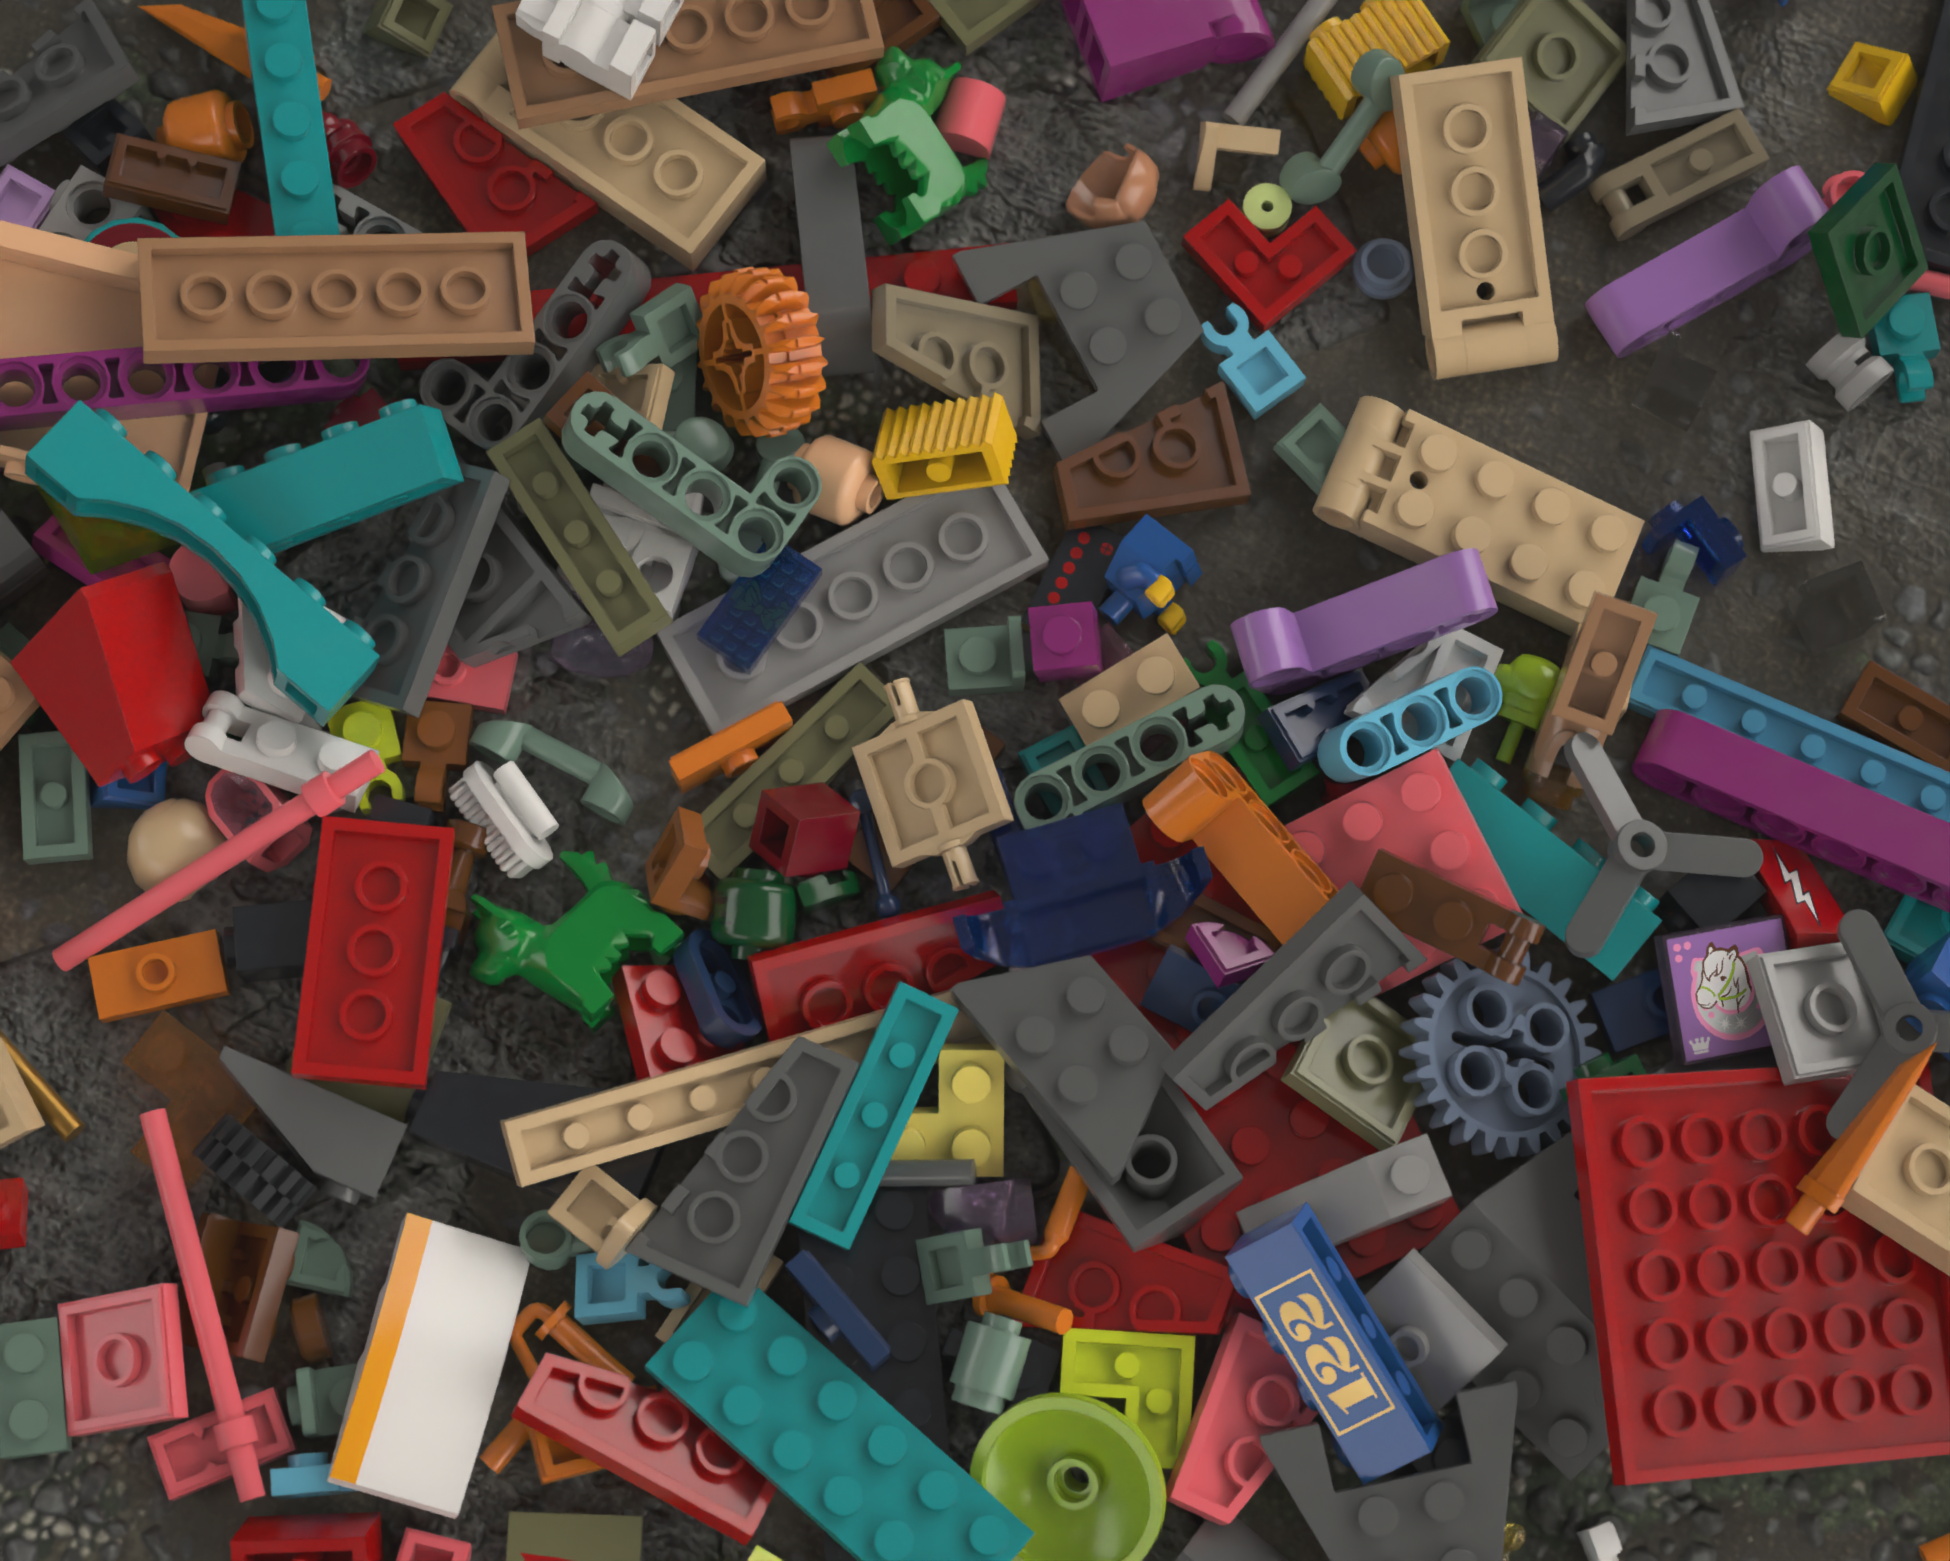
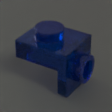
M1703 495L1685 507L1680 500H1676L1657 512L1648 521L1652 529L1641 544L1648 555L1676 537L1682 542L1698 547L1699 551L1695 561L1713 586L1734 574L1747 557L1742 549L1744 542L1738 529L1726 517L1719 518Z

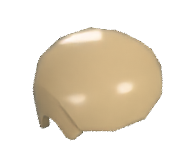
M171 798L157 803L144 811L134 823L128 837L127 864L135 884L146 892L222 844L227 838L208 816L207 807L201 802L188 798L179 800ZM198 890L194 891L193 893L183 898L179 902L190 900Z

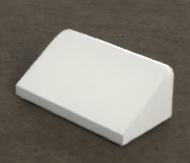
M1805 420L1750 431L1760 550L1762 552H1790L1834 548L1825 439L1822 429L1811 420Z

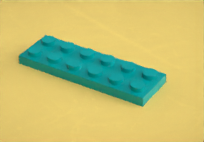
M757 1288L748 1308L711 1292L645 1365V1370L858 1561H1012L1035 1534L760 1288Z

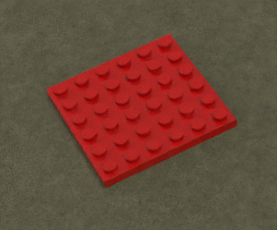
M1928 1059L1915 1084L1933 1095ZM1778 1067L1582 1078L1566 1082L1613 1486L1950 1454V1276L1843 1207H1840L1836 1214L1826 1209L1807 1236L1785 1221L1804 1194L1796 1187L1837 1140L1827 1130V1116L1854 1074L1786 1086L1783 1084Z

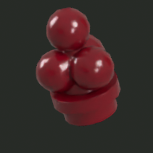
M322 110L332 184H338L345 189L356 187L370 176L377 163V155L372 149V142L369 136L354 121L348 118H338L336 115Z

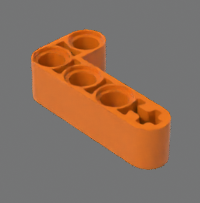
M1208 750L1190 755L1142 800L1143 807L1148 816L1168 837L1176 842H1185L1193 839L1282 945L1339 892L1338 888L1235 768L1214 751Z

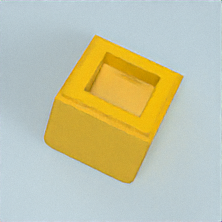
M1855 41L1829 84L1827 92L1830 96L1876 122L1892 126L1916 87L1918 77L1909 54Z

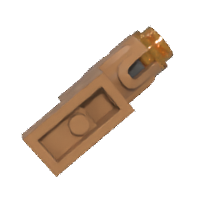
M1594 590L1574 646L1568 649L1558 679L1540 721L1539 729L1536 732L1521 774L1526 779L1522 790L1524 795L1563 810H1570L1574 798L1582 797L1584 790L1564 754L1565 743L1577 733L1586 732L1593 735L1603 747L1607 734L1613 735L1658 614L1655 611Z

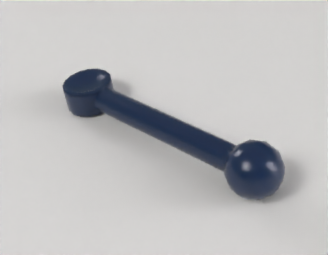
M858 789L851 795L850 804L861 812L859 818L879 895L875 903V910L880 917L886 919L894 917L899 913L900 902L896 896L891 894L871 813L873 809L866 789Z

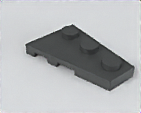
M1627 0L1626 136L1711 122L1737 108L1741 110L1744 108L1709 0Z

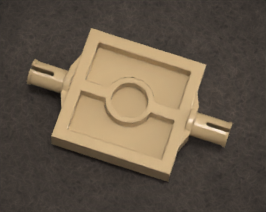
M910 678L896 679L893 683H887L883 687L896 721L891 723L879 736L852 747L891 865L895 868H905L931 856H942L953 891L970 888L969 885L974 886L980 881L976 876L967 847L973 844L982 834L1014 821L973 701L961 699L936 711H919L910 685Z

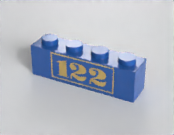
M1306 1201L1241 1235L1225 1257L1229 1263L1228 1272L1230 1279L1238 1293L1246 1299L1250 1298L1263 1319V1331L1272 1349L1277 1354L1286 1356L1298 1376V1390L1306 1405L1312 1411L1320 1412L1332 1432V1445L1340 1461L1348 1468L1353 1467L1361 1482L1365 1485L1432 1452L1444 1426L1308 1202Z

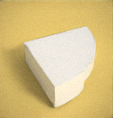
M1610 1521L1577 1532L1588 1561H1619L1617 1554L1621 1553L1622 1546L1613 1523L1610 1524Z

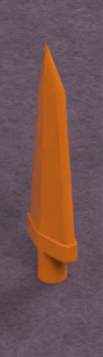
M181 4L137 6L252 80L244 28ZM317 73L320 101H323L330 92L332 80Z
M1937 1042L1901 1063L1811 1172L1805 1175L1796 1188L1804 1194L1785 1221L1807 1236L1826 1209L1836 1214L1845 1201L1843 1199L1920 1077Z

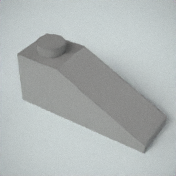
M1426 1133L1361 1158L1240 1210L1235 1215L1243 1234L1307 1201L1332 1244L1337 1246L1438 1207L1448 1200L1452 1193Z

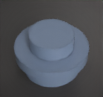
M1373 239L1365 243L1354 257L1352 264L1354 281L1359 289L1370 297L1376 299L1397 297L1409 287L1414 275L1412 255L1404 245L1393 239Z

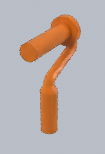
M1070 1166L1044 1228V1244L1030 1246L1032 1261L1053 1257L1070 1237L1089 1189L1073 1166ZM989 1274L992 1294L972 1297L974 1312L981 1318H983L985 1311L999 1316L1003 1314L1062 1335L1070 1330L1073 1323V1314L1070 1309L1011 1290L1008 1280L998 1274Z
M566 1300L556 1310L545 1303L535 1302L526 1306L516 1316L509 1343L529 1381L538 1368V1364L523 1338V1333L536 1319H540L544 1323L534 1334L541 1341L549 1334L579 1362L629 1376L630 1383L636 1377L567 1315L573 1306ZM513 1418L480 1454L479 1458L495 1473L499 1474L530 1439L527 1426Z

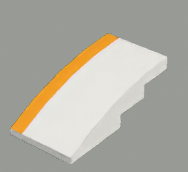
M406 1214L401 1222L386 1282L379 1292L365 1350L357 1363L326 1482L455 1519L458 1516L497 1389L530 1264L522 1253L521 1247L414 1214Z

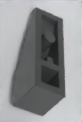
M224 1046L219 1056L218 1064L312 1176L324 1180L319 1191L355 1207L360 1196L370 1201L375 1199L407 1125L303 1079L293 1078L287 1072Z

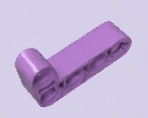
M1801 166L1790 167L1772 177L1758 188L1744 209L1611 282L1589 298L1584 304V308L1617 358L1628 356L1777 273L1809 253L1812 247L1807 232L1829 208Z
M1469 548L1442 555L1295 613L1281 607L1250 613L1234 621L1230 628L1249 687L1270 696H1278L1305 689L1479 623L1495 615L1498 612V607L1479 551L1475 548Z

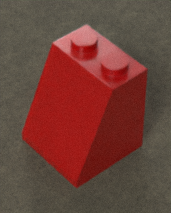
M165 561L79 588L10 661L13 668L99 787L124 777L129 783H135L152 773L165 761H168L171 767H175L192 757L185 749L184 742L193 725L204 721L205 718L202 715V710L210 693L173 573Z

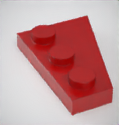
M445 92L392 124L395 134L464 233L525 231L527 257L599 213L598 204L581 191L578 193L555 177L554 172L536 158L532 160L507 142L503 138L502 133Z
M1079 1212L1068 1241L1059 1248L1058 1252L1051 1258L1033 1262L1022 1293L1070 1309L1073 1314L1071 1328L1220 1335L1236 1288L1230 1279L1227 1266L1163 1242L1133 1252L1114 1224ZM1043 1235V1238H1042V1241H1041L1040 1245H1043L1044 1242H1045V1237H1044V1235ZM1012 1318V1320L1023 1323L1022 1328L1043 1329L1032 1324Z

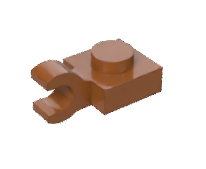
M425 701L419 718L407 715L402 763L404 767L419 768L415 783L414 802L418 803V806L432 809L433 813L444 814L449 771L464 772L469 766L471 746L468 741L472 736L475 714L472 704Z

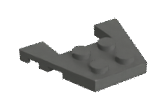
M1146 221L964 250L952 256V261L973 301L977 303L988 304L1035 279L1096 391L1095 393L1040 422L1059 461L1100 442L1204 332Z
M1514 1379L1455 1392L1470 1458L1468 1462L1371 1482L1365 1485L1362 1484L1339 1490L1333 1489L1318 1422L1259 1434L1264 1451L1330 1561H1502L1518 1396L1517 1384Z

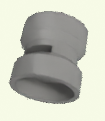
M1839 332L1807 362L1806 366L1818 380H1828L1835 388L1836 400L1848 412L1875 392L1895 370L1882 356H1872L1865 348V337L1862 339L1841 337Z

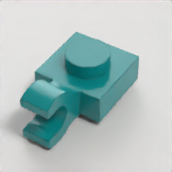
M1930 292L1903 295L1868 332L1872 356H1882L1887 363H1893L1896 391L1900 403L1925 401V390L1934 387L1932 368L1928 359H1935L1941 347Z

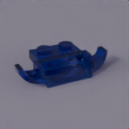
M1119 803L997 838L996 845L1013 900L1004 902L1000 910L974 916L962 914L952 917L961 948L965 953L995 965L1026 969L1094 955L1158 936L1159 932L1180 918L1210 883L1213 874L1204 846L1191 849L1185 855L1155 865L1154 860L1141 863L1123 805Z

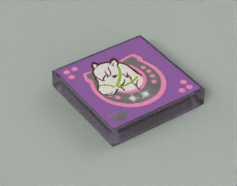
M1783 914L1765 915L1654 936L1676 1065L1685 1066L1772 1049L1746 962L1758 954L1789 950Z

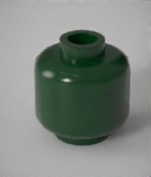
M735 867L733 868V877L721 879L717 883L714 894L711 935L717 942L732 946V959L748 960V955L793 944L799 896L794 886L784 883L785 876L780 872Z

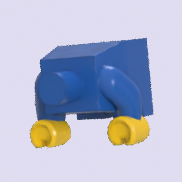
M1146 514L1121 541L1104 578L1112 594L1098 609L1099 612L1115 626L1130 611H1133L1143 620L1151 614L1157 615L1158 624L1169 634L1175 635L1186 623L1187 618L1183 609L1172 602L1171 599L1175 591L1184 583L1192 586L1203 574L1199 563L1196 562L1197 558L1193 549Z

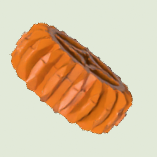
M746 267L735 269L733 273L722 275L720 280L710 282L709 294L700 298L702 318L696 322V326L699 329L697 348L699 349L700 362L696 366L703 371L705 378L703 390L710 391L713 396V411L722 412L725 425L727 427H736L741 436L752 435L760 437L766 435V438L786 435L787 431L796 430L800 425L810 423L811 412L820 409L821 400L818 392L826 389V382L821 373L822 368L828 365V361L822 356L821 343L825 338L819 336L816 327L819 318L818 313H812L808 308V293L798 291L795 278L784 276L779 268Z

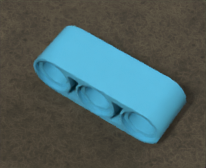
M1476 666L1463 668L1439 677L1329 730L1323 735L1318 744L1317 757L1319 765L1326 776L1342 783L1354 782L1380 774L1493 718L1502 704L1503 694L1500 683L1493 673L1485 668ZM1458 685L1464 687L1470 694L1472 704L1468 714L1461 710L1457 704L1455 693ZM1404 710L1410 712L1417 720L1418 735L1415 740L1407 736L1402 728L1401 718ZM1350 736L1358 739L1363 746L1365 754L1361 766L1352 762L1348 756L1346 747Z

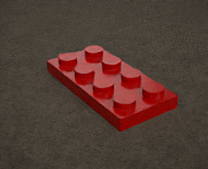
M323 816L291 1069L293 1078L426 1090L455 842L454 828Z

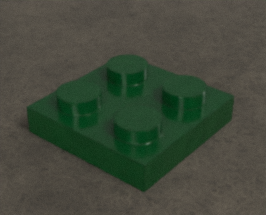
M1875 162L1807 232L1841 337L1862 339L1929 269L1896 163Z

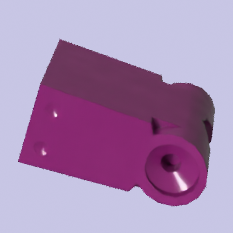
M1059 0L1101 103L1204 68L1209 62L1231 64L1258 59L1268 54L1275 47V39L1258 0Z

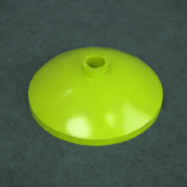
M1065 1392L1040 1394L1024 1399L1005 1410L996 1418L983 1434L974 1452L970 1476L1035 1533L1012 1561H1142L1160 1533L1166 1510V1487L1159 1460L1151 1444L1136 1425L1115 1408L1099 1400ZM1071 1467L1083 1469L1089 1477V1482L1081 1483L1075 1480L1071 1474Z

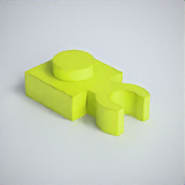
M362 701L342 706L327 722L330 734L378 750L379 758L385 767V772L370 781L358 805L364 815L371 813L372 807L369 802V794L377 786L389 787L393 799L405 802V789L400 779L394 772L388 770L387 764L402 761L403 752L392 710Z

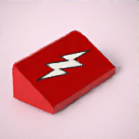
M1750 839L1755 841L1763 852L1762 866L1754 876L1767 889V892L1759 900L1771 920L1781 918L1785 944L1789 950L1840 942L1837 936V925L1844 914L1806 852L1778 840Z

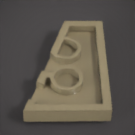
M886 283L871 290L873 352L955 400L959 397L967 401L970 396L980 398L982 394L991 398L994 392L1003 396L1017 436L1027 441L1041 435L1038 315Z

